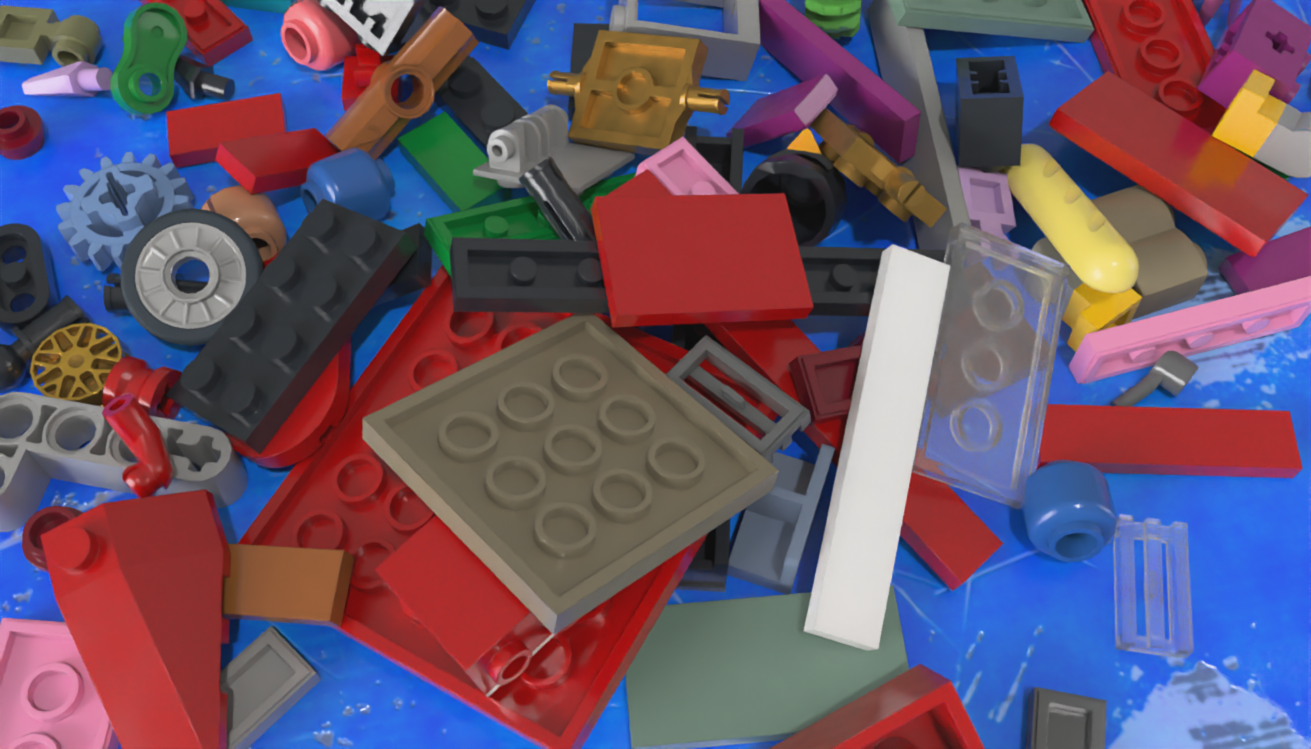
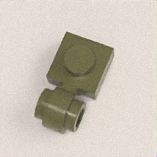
M0 6L1 62L43 65L49 51H52L53 59L62 67L79 61H85L90 64L94 63L102 46V38L99 27L89 18L72 15L60 22L53 9Z

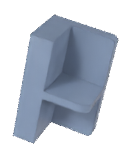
M822 444L816 464L778 452L773 454L774 461L772 465L779 470L774 488L746 507L729 558L727 575L784 594H791L835 447Z

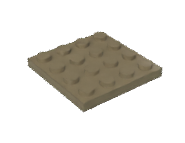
M576 313L363 418L362 439L553 635L772 491L779 473L776 467L593 313Z

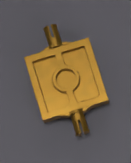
M599 30L592 55L583 67L582 72L576 74L554 70L549 75L553 80L547 81L550 94L575 97V112L567 135L573 142L646 155H654L682 138L687 122L694 111L724 115L728 110L724 104L729 105L730 103L729 92L726 89L703 88L699 86L709 50L700 39Z
M827 108L811 123L810 127L823 138V141L818 146L820 152L834 163L833 165L861 188L864 186L873 193L882 205L903 222H906L914 214L931 228L947 210L944 205L925 190L922 184H919V181L914 179V175L908 168L897 166L876 149L874 141L869 134L861 132L854 125L845 124Z

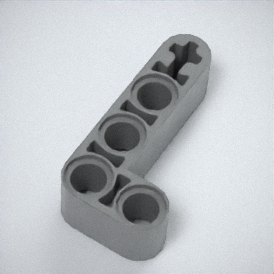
M9 392L0 395V532H10L27 523L30 517L37 511L51 478L134 494L122 480V474L128 466L134 465L138 460L103 417L102 411L105 407L25 392ZM150 416L163 434L175 471L172 483L168 489L160 488L154 496L206 489L213 493L217 508H223L233 504L243 495L247 488L249 476L241 458L234 450L229 438L222 431L209 426ZM92 440L84 448L79 449V447L83 445L85 442Z

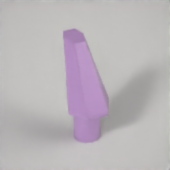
M79 61L29 78L21 85L25 95L94 97L98 91L110 90V80L113 73L108 68H98L96 65Z

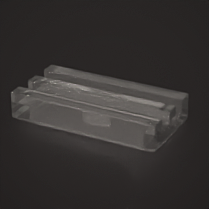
M1119 514L1117 517L1116 533L1113 536L1116 649L1186 659L1194 652L1188 523L1174 521L1170 526H1163L1160 519L1146 518L1141 523L1134 522L1132 515ZM1134 539L1143 540L1144 548L1143 582L1146 636L1137 635ZM1161 543L1166 544L1170 640L1165 639Z

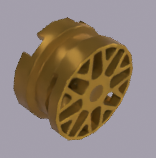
M92 323L72 324L56 330L41 342L32 356L30 374L34 386L44 396L103 407L102 395L107 376L121 358L129 355L123 350L119 339L106 327ZM100 333L106 334V336L99 339ZM38 369L44 370L42 373L37 375Z

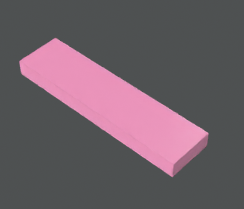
M1311 276L1086 334L1073 356L1069 368L1077 384H1086L1154 366L1167 351L1173 350L1184 357L1297 328L1311 312Z

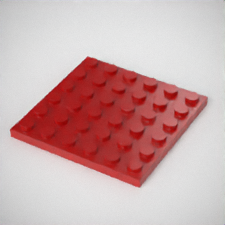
M442 265L432 278L431 286L423 290L351 388L345 415L337 428L334 429L330 425L327 431L319 438L324 444L312 455L295 464L237 544L331 549L348 552L355 558L341 627H330L542 749H582L707 534L583 615L567 630L558 632L532 656L527 668L516 679L501 685L489 697L482 692L374 570L436 514L362 439L363 418L576 313L453 312L451 276L444 265ZM593 313L665 375L689 352L684 348L634 327H612L610 317L601 313ZM706 360L699 365L721 383L729 386L741 395L746 402L774 422L778 415ZM686 378L684 380L691 388L761 440L763 438L761 434Z

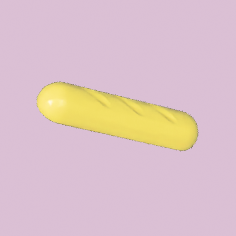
M1031 143L1021 144L1020 166H1005L1004 169L997 171L1008 175V185L1011 193L1081 281L1095 290L1110 294L1124 293L1134 286L1139 273V262L1133 248L1044 148Z

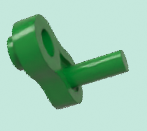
M153 2L139 6L128 14L124 22V33L122 35V42L124 44L123 54L110 80V90L114 100L123 110L134 115L144 116L160 112L170 104L174 95L175 64L187 42V28L180 14L167 4ZM142 75H145L151 81V96L144 94L139 88V79Z

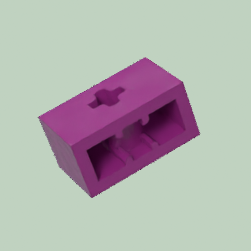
M1252 0L1223 32L1197 89L1225 108H1228L1251 72L1256 69L1275 79L1269 95L1289 104L1301 86L1295 80L1311 60V54L1307 52L1311 42V26L1271 0Z

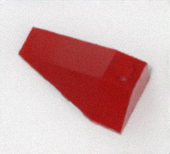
M202 489L102 503L40 535L56 602L122 749H227L228 694L220 688L221 644H229V619L222 617L223 578L230 577L231 553L213 493Z

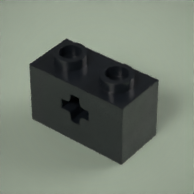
M1015 56L956 58L955 132L959 167H970L990 173L1000 171L1005 166H1020L1024 96Z

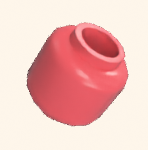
M298 0L292 3L285 11L281 27V38L284 47L290 57L297 63L315 71L329 70L343 63L345 56H356V44H363L354 29L337 14L322 7L317 0Z

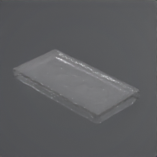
M961 222L950 229L943 262L950 265V271L912 472L1016 509L1023 508L1027 478L1037 469L1070 266Z

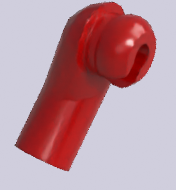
M127 393L118 396L105 406L102 415L138 460L137 463L128 466L123 471L122 480L138 498L154 496L160 488L168 489L175 474L163 434L133 394Z

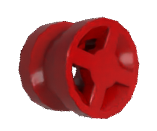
M132 356L123 357L113 366L107 376L102 395L103 407L118 396L130 393L133 394L149 416L174 420L181 407L169 399L166 394L181 377L182 373L165 366L153 370L145 360Z

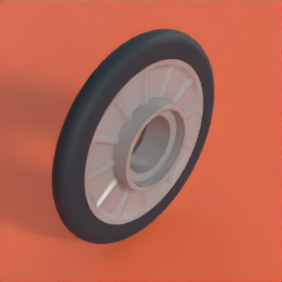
M182 209L157 217L135 235L122 261L120 274L121 289L130 313L148 332L174 344L202 345L208 343L220 328L226 316L236 308L263 273V265L255 243L248 233L236 222L213 211ZM191 260H199L206 263L209 268L210 278L203 290L191 294L181 292L176 285L175 279L179 267Z

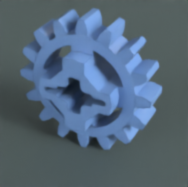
M126 152L122 158V163L115 165L105 156L101 158L100 165L102 169L94 173L86 168H82L79 171L84 181L80 186L65 185L63 191L70 202L56 205V211L63 221L57 226L80 261L84 262L91 259L99 271H104L110 266L112 261H115L121 271L122 261L130 242L144 226L166 213L182 209H194L191 203L194 197L185 178L180 177L173 163L170 162L161 166L155 154L150 153L144 158L142 163H137L133 153Z

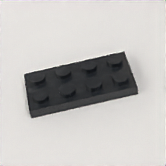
M322 199L315 209L305 217L300 228L276 258L266 266L260 278L236 308L226 316L220 328L197 357L186 366L181 377L166 396L185 411L261 454L418 247L406 232Z

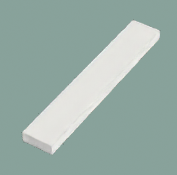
M894 244L885 249L881 255L804 626V632L867 651L876 650L879 647L950 271V265Z

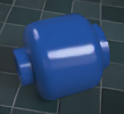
M354 147L312 163L307 170L306 182L301 184L300 191L308 214L315 209L322 199H325L378 221L384 218L389 210V193L394 191L395 183L390 169L382 159L374 160L366 151Z
M1055 460L1033 472L1021 487V505L1029 539L1037 549L1060 561L1078 562L1090 559L1097 555L1116 533L1117 515L1109 484L1101 471L1090 464L1072 460Z

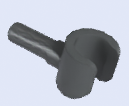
M1173 350L1167 351L1156 362L1148 375L1141 379V382L1110 402V406H1134L1152 394L1159 385L1177 397L1199 367L1180 353Z

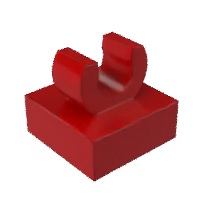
M356 44L357 56H345L341 93L345 112L370 85L371 76L375 69L382 63L392 60L395 55L382 56L379 52L371 50L364 44ZM403 75L395 79L391 86V97L394 103L402 102Z

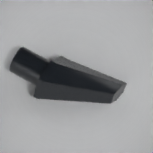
M181 54L179 55L175 64L174 80L191 98L204 100L206 95L229 101L233 97L235 91L233 79L214 74L212 66Z

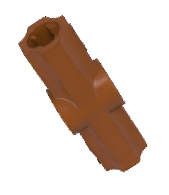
M438 7L392 60L382 63L375 69L371 76L370 85L324 136L341 151L358 147L376 160L411 119L422 116L430 109L434 102L435 92L479 42L459 19L454 17L445 8ZM409 74L413 82L412 94L406 101L394 103L391 97L393 82L399 76Z

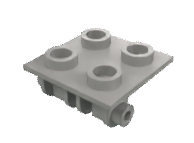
M549 104L494 131L490 135L487 144L489 161L473 169V175L496 179L497 184L501 187L523 188L524 186L518 179L545 159L552 157L572 190L575 191L577 196H581L587 188L602 179L611 177L614 171L635 159V153L568 142V115L562 108Z

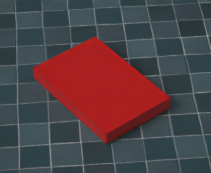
M785 193L595 197L591 214L612 327L806 319L814 308Z

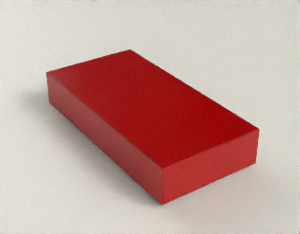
M281 93L166 112L169 156L176 168L216 161L220 142L288 132L285 105Z
M316 128L220 142L215 160L252 195L300 186L306 182L307 170L312 163L341 151Z

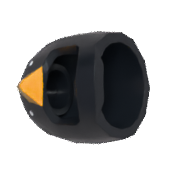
M808 128L803 130L785 150L769 156L756 166L745 181L741 193H785L798 246L817 247L837 229L848 202L844 176L833 165L834 163L820 152L815 138Z

